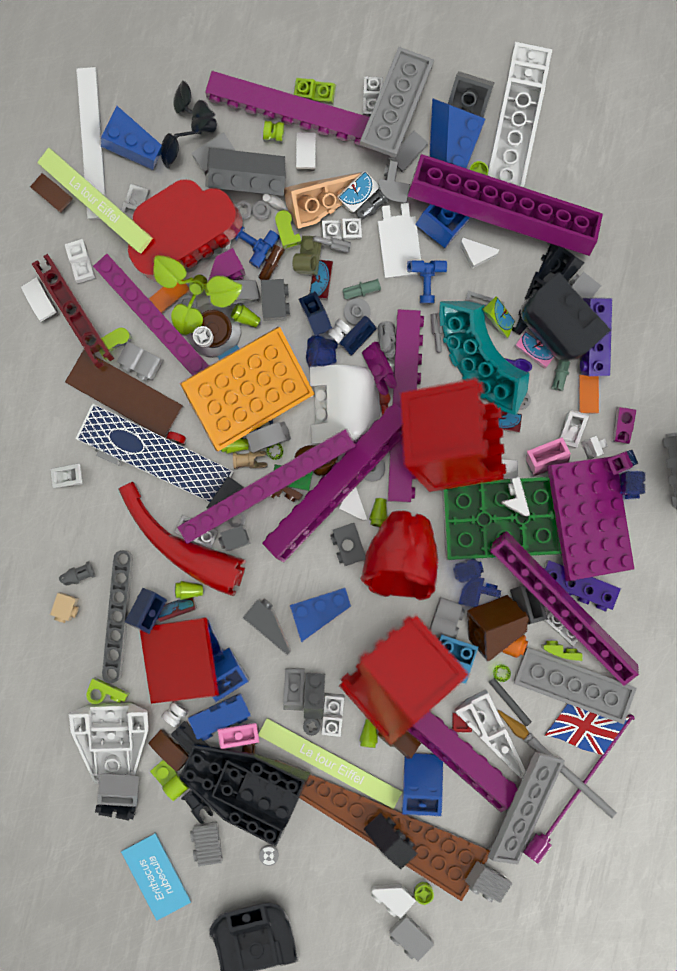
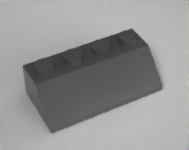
M209 148L205 183L207 188L284 196L286 178L285 156Z

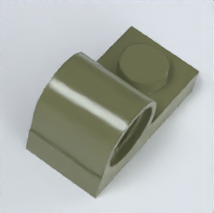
M302 235L300 253L294 254L292 265L294 271L298 274L318 275L322 243L313 241V236Z

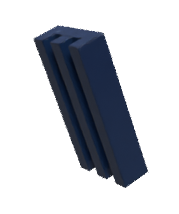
M365 315L339 344L352 356L373 334L377 327Z

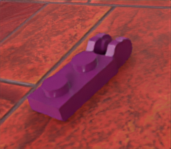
M374 341L362 351L369 370L374 376L378 391L386 396L389 393L387 386L394 389L397 386V382L393 376L394 373L380 348L379 342Z

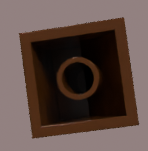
M508 595L467 610L469 640L474 646L478 647V651L487 662L528 631V615Z

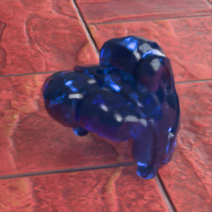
M312 335L308 338L306 363L309 368L323 367L336 363L335 350L338 347L337 342L332 339H325V337L320 335Z

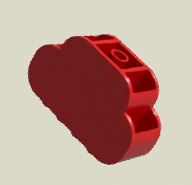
M183 179L176 181L136 208L133 214V221L153 239L142 253H139L128 244V255L137 270L150 280L156 281L154 276V258L156 256H166L180 262L185 269L187 267L192 268L203 257L208 258L219 247L224 248L230 244V241L238 235L242 228V216L233 201L222 190L212 188L203 191L192 180Z

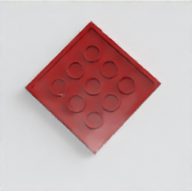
M207 617L154 625L149 634L140 630L151 704L219 695Z

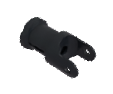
M192 790L181 797L182 801L185 800L191 808L190 812L200 824H204L203 819L199 815L201 809H204L208 815L213 816V812L208 805Z

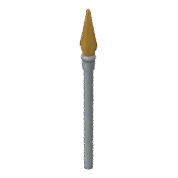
M498 710L500 716L517 737L523 739L525 743L528 742V745L536 751L552 755L533 737L532 733L528 732L525 725ZM565 765L562 766L560 772L609 817L613 818L616 815V811Z

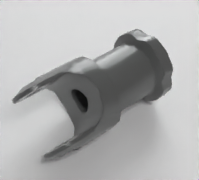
M378 189L373 196L362 204V207L357 212V217L363 220L367 216L374 215L377 212L376 210L382 204L388 203L389 200Z
M88 561L85 565L78 568H70L66 573L60 575L59 581L67 586L79 584L81 580L96 576L90 561Z

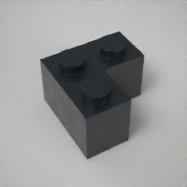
M380 813L364 828V831L380 852L401 870L418 854L413 848L415 844L400 829H395L397 824L390 816L386 818Z

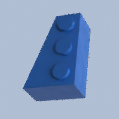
M116 106L101 136V147L152 170L161 155L162 145L118 106Z

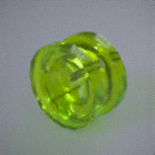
M280 444L268 447L266 453L270 459L278 460L283 456L284 450ZM275 446H278L280 454H276L275 457L271 456L270 448L274 449Z
M499 664L494 668L493 675L497 681L505 682L510 679L511 671L508 666ZM499 668L507 670L505 678L497 676Z

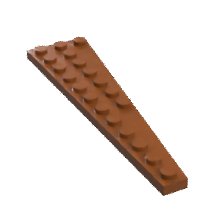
M275 759V761H277V762H280V763L289 765V764H287V763H284V762H282V761H280V760ZM310 774L300 796V799L375 847L377 846L364 831V828L380 813L386 818L390 816L397 824L395 829H400L406 837L408 836L415 844L413 848L418 853L405 866L460 901L464 899L470 885L465 882L477 861L485 865L491 851L313 774Z

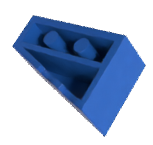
M346 588L290 605L301 642L351 607Z
M238 693L188 717V721L197 740L201 738L204 741L213 736L212 733L218 731V729L228 728L236 722L237 724L248 720L247 717L251 715L241 693Z

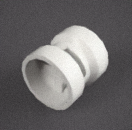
M338 319L335 322V326L328 330L326 334L340 345L339 342L352 329L342 320Z
M201 326L193 332V339L198 346L206 348L213 343L214 337L209 328Z
M173 701L170 704V709L165 711L161 717L168 724L176 728L180 723V719L185 717L188 711L179 703Z

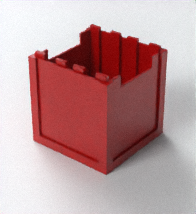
M477 378L400 393L404 464L429 492L503 480L504 474H507L506 464H502V454H505L504 444H501L500 438H503V428H499V418H502L501 408H498L494 403L484 404L480 400L479 393H483V383H479Z
M409 615L402 621L404 625L399 630L395 628L387 634L389 638L386 641L383 639L379 640L374 645L376 649L370 654L365 652L359 657L361 662L355 666L358 669L351 676L347 673L340 679L342 683L339 687L390 745L469 676L468 672L417 615L413 618Z

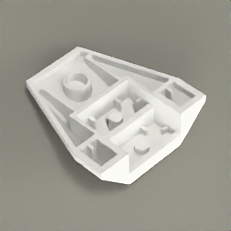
M132 703L90 704L69 713L71 734L94 784H99L100 774H131L135 776L149 729L147 710Z

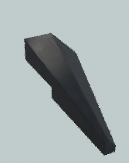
M548 243L549 248L546 255L543 254L541 257L543 262L539 272L534 274L525 299L527 300L558 272L569 281L585 262L565 248ZM521 310L518 313L520 317L517 325L512 328L518 335L527 328L522 320Z

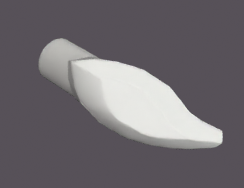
M271 194L263 195V200L268 202L273 208L288 211L286 202L281 198Z

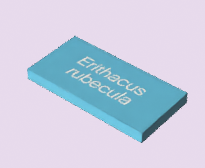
M156 833L121 851L156 921L191 903V899Z

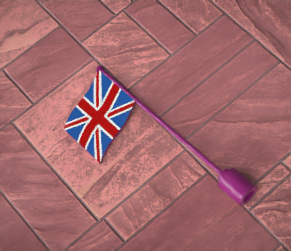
M567 704L545 736L558 738L582 750L602 755L583 781V783L587 784L629 723L635 720V717L630 714L626 717L625 723L621 724ZM577 789L546 834L541 833L540 835L536 833L523 851L526 856L537 864L541 862L551 848L549 836L580 794V789Z

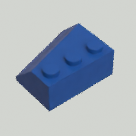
M432 98L430 157L467 169L486 118Z

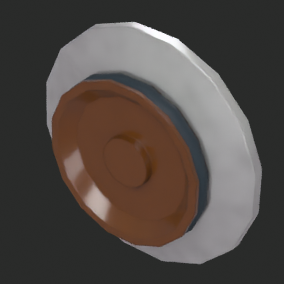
M205 303L196 308L203 316L202 326L209 328L214 337L213 343L209 347L202 348L194 341L193 333L187 334L188 341L198 353L208 357H218L237 345L241 334L240 323L235 322L231 318L232 310L228 306L217 307L212 303Z

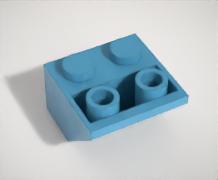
M441 634L439 641L470 674L478 647ZM468 677L465 678V679L462 681V683L466 684V683H467V680H468Z

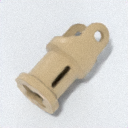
M249 451L246 454L233 452L234 469L238 467L264 468L267 466V463L257 462L255 458L265 456L267 453L265 451L253 453Z

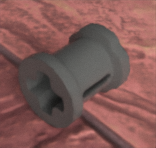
M305 719L303 730L307 735L313 736L320 731L321 724L318 719ZM311 721H314L315 726H317V728H313V730L310 731L309 726H307V724H310Z

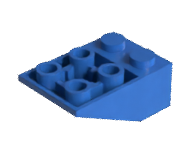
M415 753L411 759L404 757L402 814L442 816L443 761L435 754Z

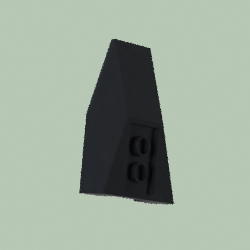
M194 744L179 779L224 821L276 847L284 834L311 773L253 753Z

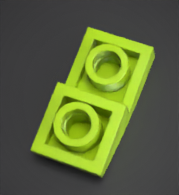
M296 78L294 95L321 103L333 104L336 85L335 83L316 82L314 79Z
M546 641V644H541L542 649L555 656L583 661V653L577 652L576 648H566V652H563V645L558 644V641Z

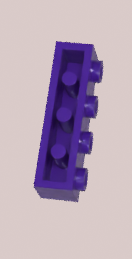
M583 298L611 331L582 356L580 361L581 374L585 376H610L612 298Z
M546 560L544 569L570 596L579 597L578 601L589 605V602L597 604V609L607 612V609L613 610L621 588L593 577L566 581L564 566Z

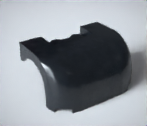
M560 272L555 274L521 306V317L527 328L554 357L564 362H572L580 358L611 331Z
M263 903L224 913L218 916L210 927L209 934L217 950L220 971H261L299 962L290 920L285 910L279 905Z

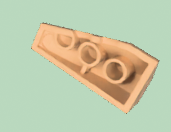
M361 173L285 187L286 207L292 216L296 228L314 225L327 214L333 213L336 208L342 205L337 196Z

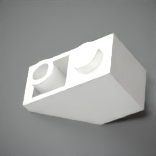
M402 884L374 885L371 888L374 900L379 904L383 902L387 906L386 910L394 917L397 915L399 918H402L416 902L415 896Z

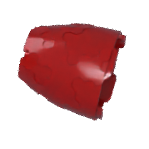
M408 511L391 512L386 520L382 522L377 534L369 545L361 580L369 587L371 592L384 597L392 595L415 597L418 600L428 599L436 590L438 569L437 546L431 522L420 514H416L414 517Z

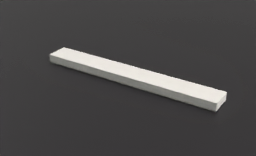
M96 67L77 68L84 178L106 197ZM87 207L88 220L100 219Z

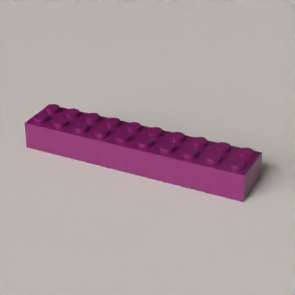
M423 154L420 155L407 196L588 256L591 255L598 241L603 213Z

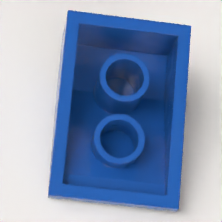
M430 204L415 225L446 248L471 217Z

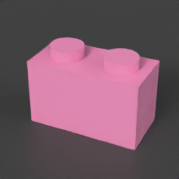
M562 437L527 451L526 461L533 475L537 476L547 472V466L569 463L571 453Z

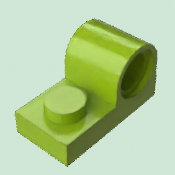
M94 677L89 684L86 697L90 703L99 704L105 700L107 695H111L110 699L120 703L121 700L126 701L130 693ZM94 689H98L101 692L100 699L93 697L92 692Z
M164 760L150 770L151 774L163 786L162 789L172 801H175L189 789L179 779L180 774Z

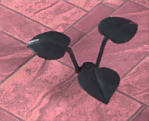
M182 81L174 95L173 105L177 113L181 114L185 109L186 112L192 114V131L174 135L168 133L164 137L161 144V158L167 169H169L178 155V137L193 134L201 135L202 132L212 134L217 127V121L213 118L216 114L205 101L198 100L193 110L188 108L191 102V90L186 81Z

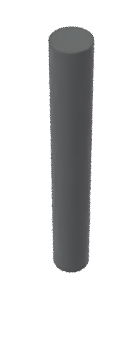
M495 678L491 679L489 684L526 727L531 724L532 721Z

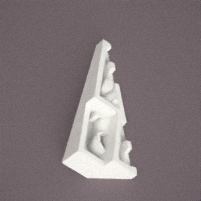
M484 690L469 697L455 709L456 713L522 780L526 770L487 690Z

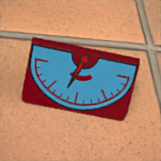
M319 260L318 275H312L309 294L316 291L320 300L328 301L333 261Z
M501 411L502 418H499V428L502 427L503 431L520 433L522 414L513 415Z
M194 597L183 600L179 599L165 604L163 609H161L162 612L158 616V620L161 622L196 610L197 606Z

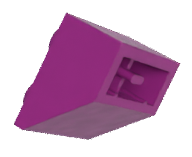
M233 248L216 256L208 281L214 276H224L231 280L244 279L243 276L246 275L244 268Z

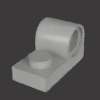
M285 669L284 710L303 711L305 669Z

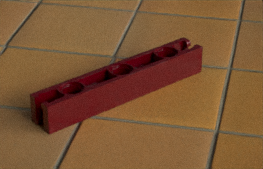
M46 254L43 257L47 261L46 264L51 266L50 270L43 273L38 260L33 262L32 266L93 364L99 369L104 366V363L96 358V352L103 349L105 351L103 354L104 358H107L109 361L115 358L53 259ZM53 278H57L55 283L50 284ZM77 308L74 314H69L71 309ZM91 339H96L93 345H88Z

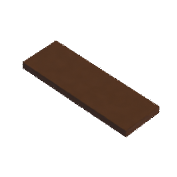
M83 349L65 383L151 432L166 438L183 405L96 356L100 362L104 363V366L98 369Z

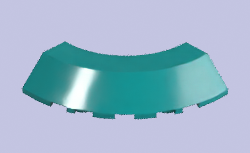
M441 301L439 313L440 326H443L445 336L443 340L444 343H447L450 352L449 357L453 365L458 367L463 375V380L477 378L479 383H483V393H479L482 399H487L494 403L502 411L516 415L528 391L530 373L510 364L495 348L486 328L485 315L482 310L485 305L470 301Z

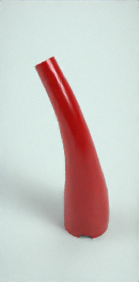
M134 482L118 489L127 509L140 530L168 560L199 582L219 592L235 596L236 591L233 589L235 585L240 586L245 572V568L241 567V565L245 564L246 560L193 542L187 544L184 539L171 535L150 515L140 499L142 496Z

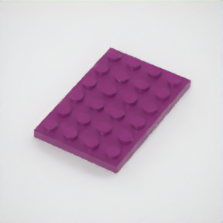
M611 457L547 466L566 581L635 569L619 473L614 475L607 461Z

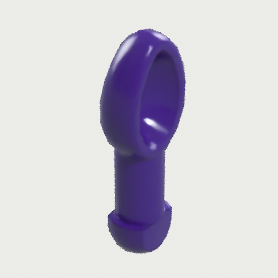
M505 358L510 364L525 372L532 370V364L526 359L512 360Z

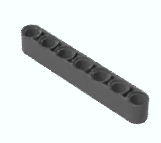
M126 550L116 552L113 557L102 678L107 683H114L122 676L127 627L125 620L128 616L133 556ZM122 553L128 557L126 564L119 562V556ZM121 572L126 576L124 583L117 581V575ZM117 592H122L124 595V600L121 603L115 599ZM115 611H119L122 614L120 622L115 621L113 618ZM114 630L120 633L118 641L113 640L111 637V633ZM113 649L118 652L117 660H113L109 656L110 651ZM109 669L116 671L117 676L115 679L108 677Z

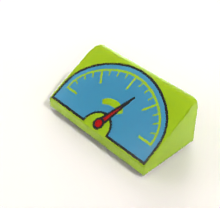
M496 296L482 310L497 330L508 338L515 320Z

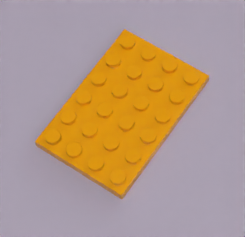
M276 327L179 383L216 451H220L315 395L280 327Z

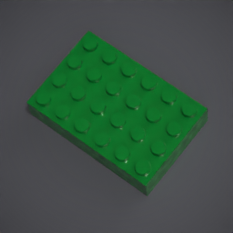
M549 477L520 478L530 514L527 516H522L501 504V502L515 499L514 495H510L508 484H511V479L442 490L446 560L495 558L496 556L491 552L492 542L505 531L531 556L562 554Z

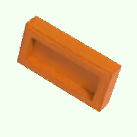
M177 283L173 288L162 287L149 299L161 313H164L181 296L187 294L190 289L187 284Z
M579 375V412L585 414L599 413V376Z

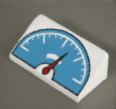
M363 171L337 198L348 211L355 212L380 186L366 171Z

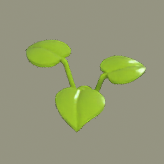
M156 256L154 258V276L161 286L173 288L177 283H190L189 289L193 295L188 307L184 304H177L171 313L173 326L181 334L193 333L196 328L202 326L203 316L201 312L196 308H191L196 295L201 294L204 289L206 295L210 296L211 303L217 307L231 305L238 298L242 290V284L236 283L224 276H214L207 281L205 276L198 274L194 278L190 277L189 279L182 280L186 277V270L180 262L166 256Z

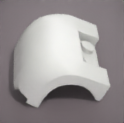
M356 365L310 367V386L314 387L315 424H311V443L320 444L346 428L355 443H357L360 436L364 435L371 428L372 424L380 419V396L372 372L368 367Z

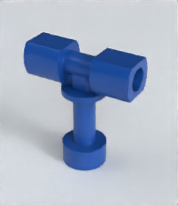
M242 226L234 239L238 240L241 238L253 246L252 251L255 253L249 260V263L259 269L266 259V253L278 242L280 236L270 230L264 239L259 238V240H256L244 232L245 227Z
M408 261L407 271L420 272V276H423V295H420V303H435V295H431V276H435V272H447V261H430V263Z

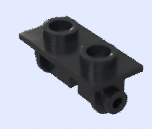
M228 476L206 508L209 509L244 487Z
M185 721L171 734L189 754L194 744L209 746L201 738L197 740L193 729Z
M98 804L96 805L95 813H98L99 816L112 817L113 812H117V819L129 821L134 819L136 807Z

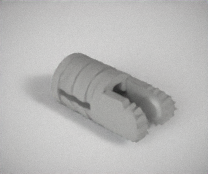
M385 321L378 325V339L380 348L385 352V356L392 359L395 356V325L392 322Z

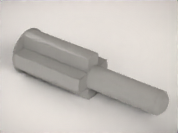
M313 236V241L329 245L331 249L346 253L350 251L351 242L333 237L326 239Z
M439 313L431 314L432 334H435L436 352L441 353V334L443 333V328L440 326Z

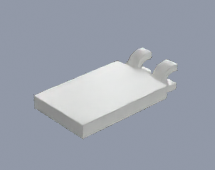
M409 203L401 204V215L392 217L390 205L382 206L383 221H378L385 279L420 274V272L407 271L408 261H421L417 225H415L416 216L410 217Z

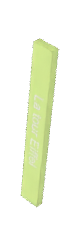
M48 147L37 163L136 251L142 253L153 238Z
M268 718L258 734L261 738L394 809L402 794V791Z

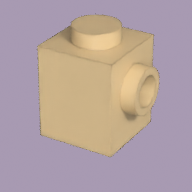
M61 592L57 593L50 615L55 616L54 620L65 623L66 620H72V617L75 618L78 613L79 607L76 605L79 598Z

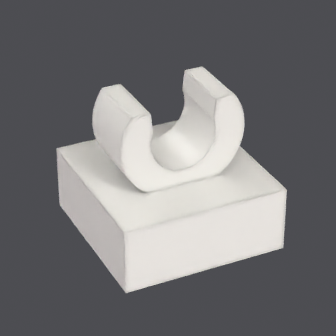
M597 436L582 442L588 459L604 454L602 448L608 446L605 439L599 441Z

